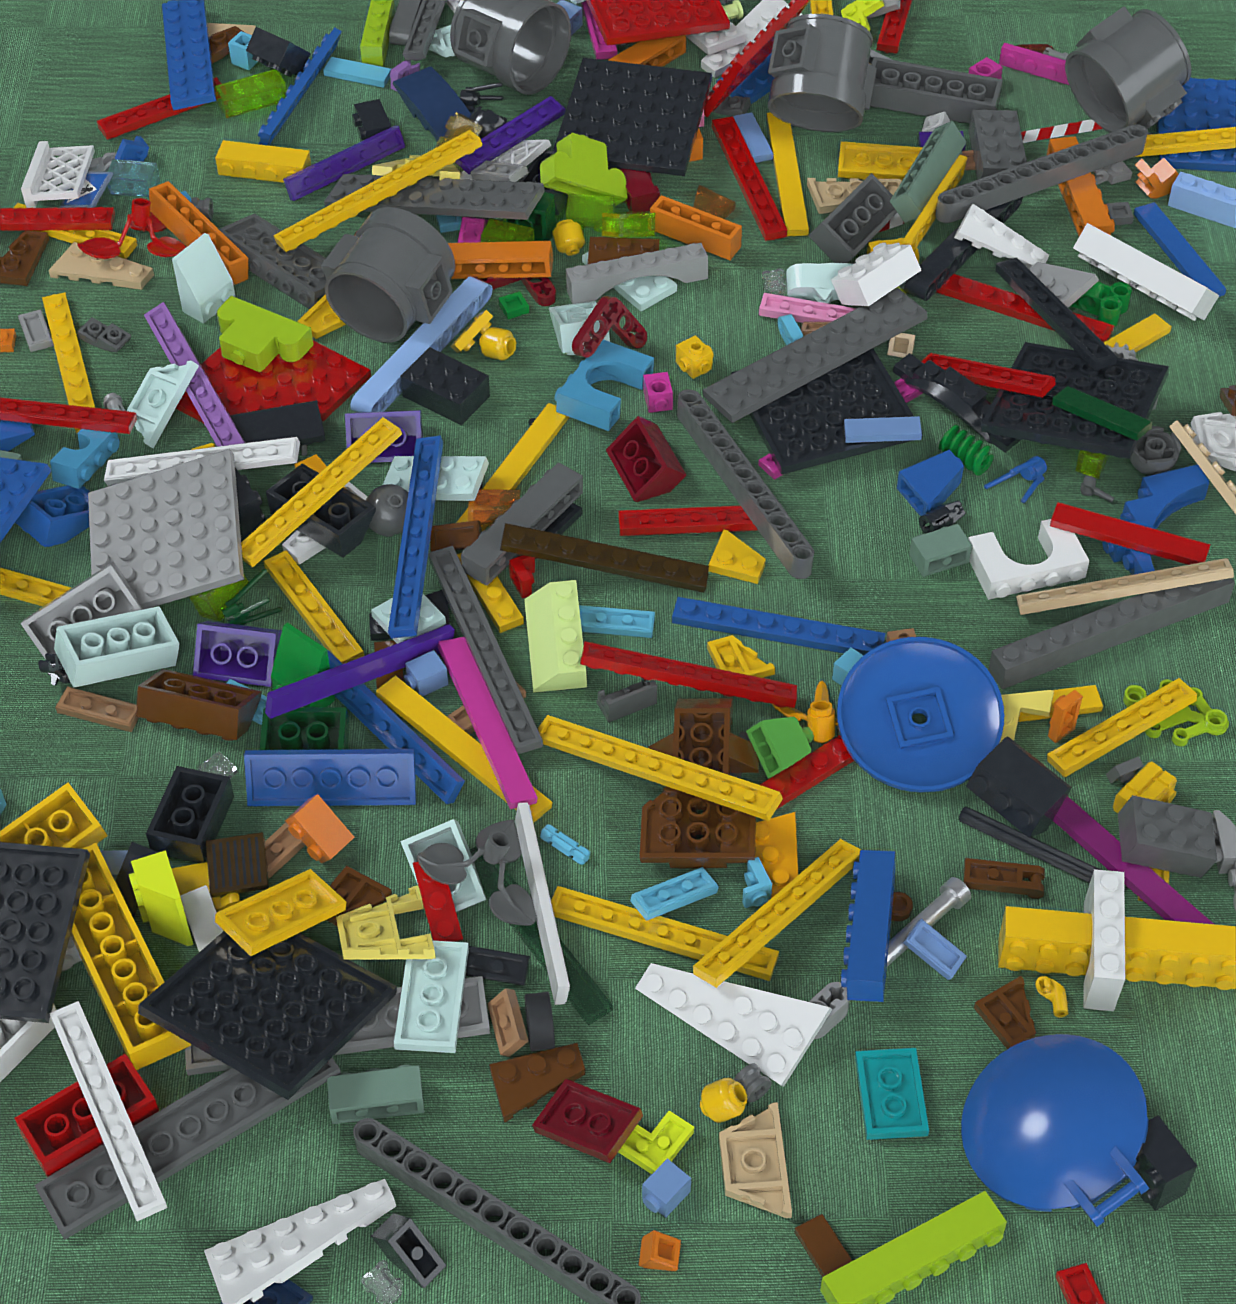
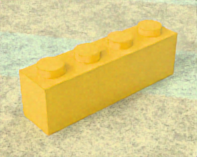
M225 140L222 141L215 157L218 175L284 183V178L311 166L309 150Z

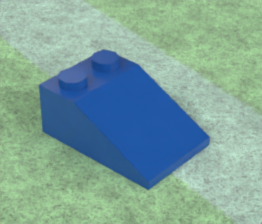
M68 485L37 491L15 523L44 547L66 543L90 527L88 493L90 491L84 486L77 489Z

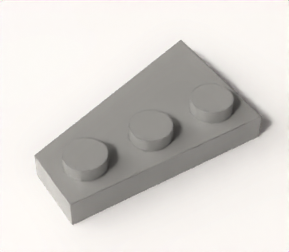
M1037 262L1029 268L1067 307L1071 306L1099 281L1096 274L1041 262Z

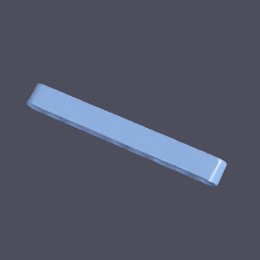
M468 277L450 295L430 324L423 323L356 392L351 400V410L356 413L384 412L402 393L400 376L429 347L441 352L490 300L493 290L492 286L474 277Z

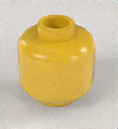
M572 219L562 220L556 224L552 234L557 250L561 253H566L568 256L578 254L585 244L581 225Z
M490 327L481 335L479 340L481 351L488 358L501 361L507 360L516 350V340L511 331Z
M729 1077L722 1078L704 1087L701 1093L700 1108L703 1114L712 1121L722 1123L743 1113L747 1103V1094L741 1083Z

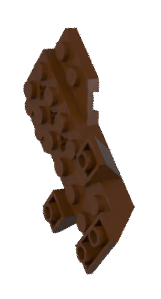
M733 698L678 699L674 713V733L648 746L649 749L730 775V771L731 773H759V758L752 743L731 733ZM667 786L663 789L664 792L653 801L649 800L642 806L640 863H669L670 868H727V863H748V860H755V816ZM698 810L704 811L702 814H697ZM697 835H703V838L696 840Z

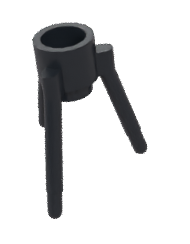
M493 83L477 87H466L461 90L460 99L469 112H473L475 106L480 105V100L504 99L503 96L480 95L477 91L502 87L503 84ZM500 116L505 122H507V118Z

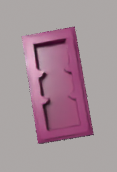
M462 217L457 243L482 242L486 225L485 219Z

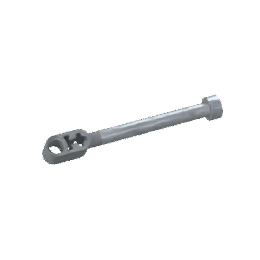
M951 877L940 887L941 895L889 941L887 967L908 948L903 944V941L918 920L923 919L932 927L950 909H960L971 899V892L964 882L956 877ZM840 982L829 983L809 1001L810 1003L832 1008L831 1013L814 1039L825 1036L848 1013L850 1000H847V988L841 987Z

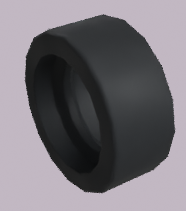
M549 992L525 994V1011L530 1050L554 1049L555 1035Z

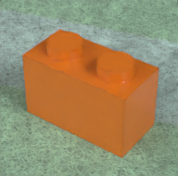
M318 794L308 799L285 820L289 825L290 833L296 839H301L308 847V854L314 860L320 861L321 864L331 860L355 838Z

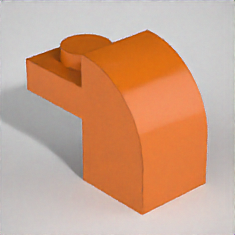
M1165 158L1161 159L1152 168L1143 159L1135 164L1139 170L1137 174L1139 179L1135 182L1150 198L1157 199L1171 193L1172 184L1179 174Z

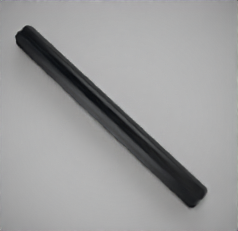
M967 806L959 814L960 822L1089 883L1094 869L1101 870L1033 837L1028 838L1022 832Z

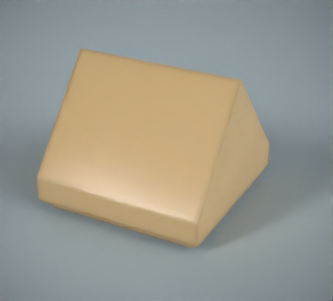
M900 333L891 338L887 355L904 358L909 353L913 354L916 335Z

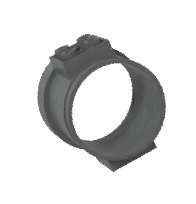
M461 0L454 13L450 30L451 47L459 60L496 76L503 85L526 95L540 92L554 80L564 64L571 40V23L568 13L561 5L550 0Z
M1125 6L1089 30L1076 44L1077 49L1066 58V76L1076 100L1084 112L1109 133L1131 125H1141L1149 129L1162 117H1166L1183 103L1181 98L1187 92L1182 86L1189 81L1192 71L1190 57L1183 41L1175 29L1162 16L1148 9H1141L1131 16Z
M805 14L791 19L786 29L776 31L768 70V74L775 77L769 94V111L783 122L813 131L843 132L860 126L863 121L864 111L870 108L877 69L869 64L870 48L873 41L870 31L855 21L829 14Z
M383 207L374 210L358 229L355 236L343 235L321 265L326 278V298L336 315L357 333L379 342L391 343L399 341L405 336L415 321L430 324L453 292L450 279L455 272V259L450 246L443 236L427 221L399 208Z

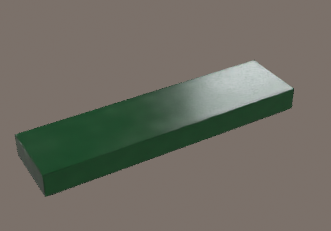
M1069 386L1053 397L1052 405L1136 441L1152 429V421Z

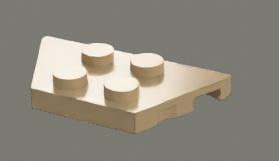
M778 1102L768 1105V1109L756 1116L752 1114L743 1119L740 1124L730 1126L719 1132L725 1196L784 1218H792Z

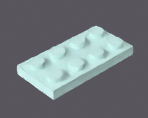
M588 252L582 255V262L585 265L588 263ZM667 276L638 277L613 287L639 311H643L677 292V284Z
M395 456L383 485L394 484L401 486L409 492L414 456ZM442 456L436 500L475 501L489 465L486 456Z
M433 941L435 959H406L394 1039L395 1050L456 1053L469 952L468 943Z

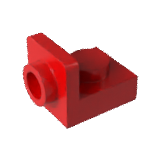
M525 555L509 560L510 579L522 599L532 595V584H534L532 573L535 572V557Z

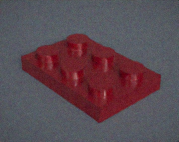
M565 1079L534 1121L532 1127L535 1133L611 1163L642 1119L643 1113L639 1107Z

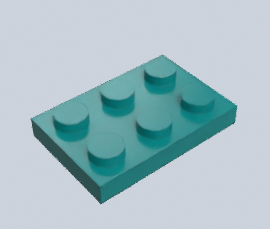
M916 1048L856 1051L855 1062L866 1140L928 1136L929 1126Z

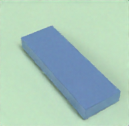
M753 113L733 116L755 163L772 160L773 152Z
M920 416L844 419L846 443L921 440L922 437Z

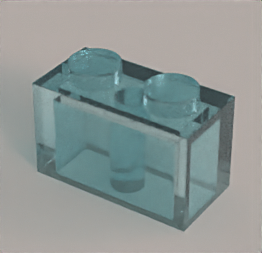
M113 159L108 169V172L113 173L108 183L109 194L149 197V188L157 186L160 182L158 167L155 162Z

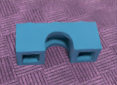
M81 429L78 432L79 450L63 447L50 460L53 481L80 489L104 465L105 461L118 450L120 441L117 433Z

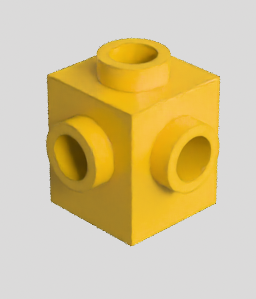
M696 335L676 345V363L692 379L712 370L713 351L710 346L705 345Z

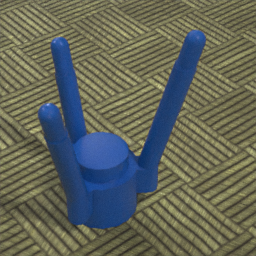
M1034 456L1025 463L1012 468L1010 472L985 484L984 488L989 489L1021 473L1025 480L1034 481L1021 499V502L1025 503L1036 487L1045 480L1042 474L1047 471V465L1041 457Z

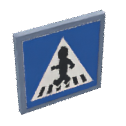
M87 172L79 198L64 199L60 208H94L111 180L113 173Z

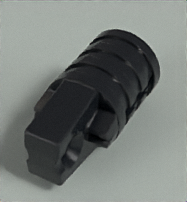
M955 501L941 505L920 516L919 525L924 534L943 527L952 526L966 513L961 502Z

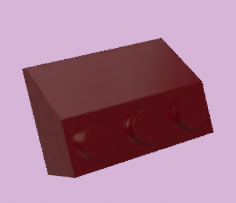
M637 416L606 449L608 456L635 502L670 493L686 477L685 471L658 425L640 416Z

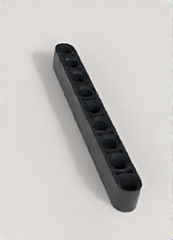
M1023 197L984 211L1004 224L1019 208ZM960 225L919 265L921 271L906 280L904 292L928 301L978 250V248L972 246L971 241L964 238L960 241L954 238Z

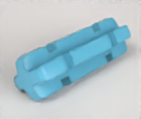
M547 824L541 830L540 838L548 844L552 842L554 848L569 858L573 856L572 859L578 864L583 865L589 860L590 851L582 845L578 847V842L561 831L557 833L558 829L552 825Z

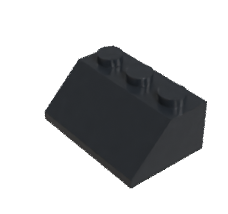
M1005 737L977 765L966 785L968 789L1028 838L1047 831L1072 788L1010 737Z

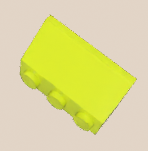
M166 850L131 861L134 873L129 874V878L143 923L149 921L153 933L186 946L194 945Z

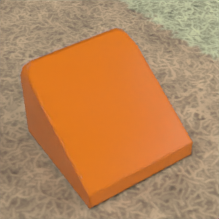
M655 1230L651 1231L642 1238L639 1266L648 1269L677 1271L681 1240Z

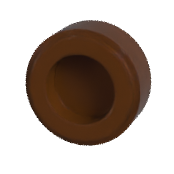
M894 892L891 920L899 922L911 916L913 902L907 894Z

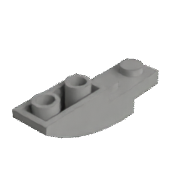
M1214 810L1212 822L1217 861L1215 863H1217L1219 874H1228L1229 886L1234 887L1233 903L1236 911V826L1220 810Z

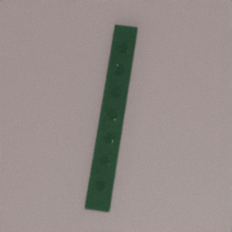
M476 846L470 849L472 856L478 851ZM481 855L474 864L483 891L490 899L494 892L499 891L498 877L500 864H490ZM505 869L504 887L506 888L511 884L517 885ZM537 921L528 926L510 924L548 973ZM560 939L570 984L567 999L584 1021L590 1025L613 1011V1005Z

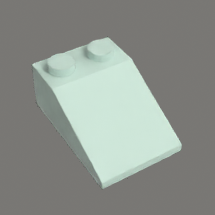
M204 233L172 258L182 311L204 324L217 313L219 307L230 296L235 297L233 280L208 234Z
M596 301L549 307L558 344L563 353L575 355L572 351V341L596 306ZM598 320L594 324L595 333L600 328V323ZM608 331L603 340L610 342Z
M454 819L400 841L415 879L416 876L412 863L418 861L417 855L433 844L448 843L455 846L462 852L463 861H467L472 857L460 824ZM474 862L469 867H464L467 873L464 881L449 885L456 912L487 900Z

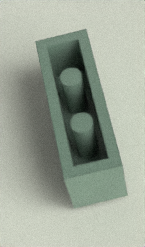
M400 1065L397 1068L385 1070L374 1068L366 1072L354 1074L342 1072L337 1076H331L327 1079L329 1111L332 1124L355 1122L364 1118L379 1119L425 1113L419 1065Z

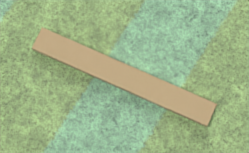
M1225 558L1017 595L1016 599L1020 615L1233 578L1234 572L1229 560Z

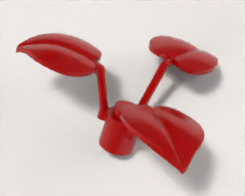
M144 198L132 200L131 214L127 215V222L118 242L115 243L114 240L105 237H97L86 240L83 243H77L78 248L91 257L99 259L114 258L121 254L119 247L122 246L130 227L134 230L150 232L153 242L147 244V249L153 255L173 257L186 248L182 242L175 238L164 236L158 239L155 236V232L163 231L167 227L151 212V202Z

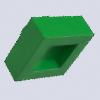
M520 291L498 298L499 306L507 319L529 313V305Z

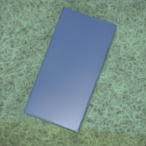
M923 919L917 921L903 941L905 946L947 980L953 978L967 955Z

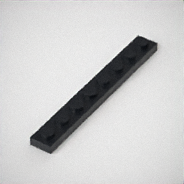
M1017 257L996 263V272L1095 371L1116 365L1117 356Z

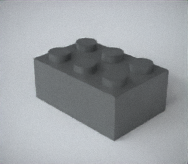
M1134 795L1118 812L1123 862L1202 878L1217 861L1211 812Z

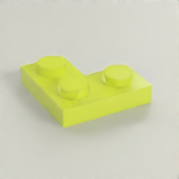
M856 0L841 10L842 17L855 21L870 31L867 16L883 7L884 2L883 0Z
M668 1111L652 1133L637 1124L618 1153L650 1174H653L666 1159H669L671 1162L693 1135L694 1126Z

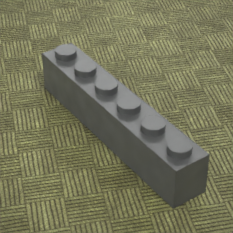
M559 462L552 469L547 470L536 484L531 485L520 499L514 501L510 509L503 515H500L490 528L484 530L471 546H467L463 550L461 560L465 573L487 586L509 565V560L519 555L500 550L505 523L544 531L583 494V476Z

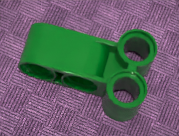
M1097 282L1071 306L1098 316L1097 320L1116 327L1119 323L1120 314L1126 313L1129 309L1132 288L1124 282H1116L1111 286Z

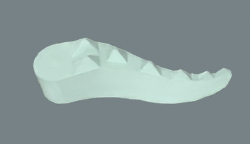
M802 263L792 265L786 271L787 296L828 304L839 300L831 279L838 275L840 269L852 266L853 263ZM906 281L899 285L901 289H904Z

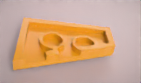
M795 812L771 818L769 821L756 822L755 858L759 857L772 882L771 898L798 876Z

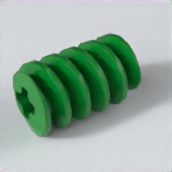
M959 425L952 426L940 440L939 450H942V453L950 450L956 457L960 458L967 470L973 471V474L977 476L982 475L987 471L994 459V455L990 454L991 446L986 445L982 448V440L975 442L974 435L971 434L967 437L968 432L963 429L959 432Z

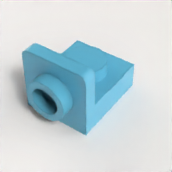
M756 857L755 860H748L747 873H744L748 887L743 889L742 901L745 908L765 904L771 899L772 882L759 857Z

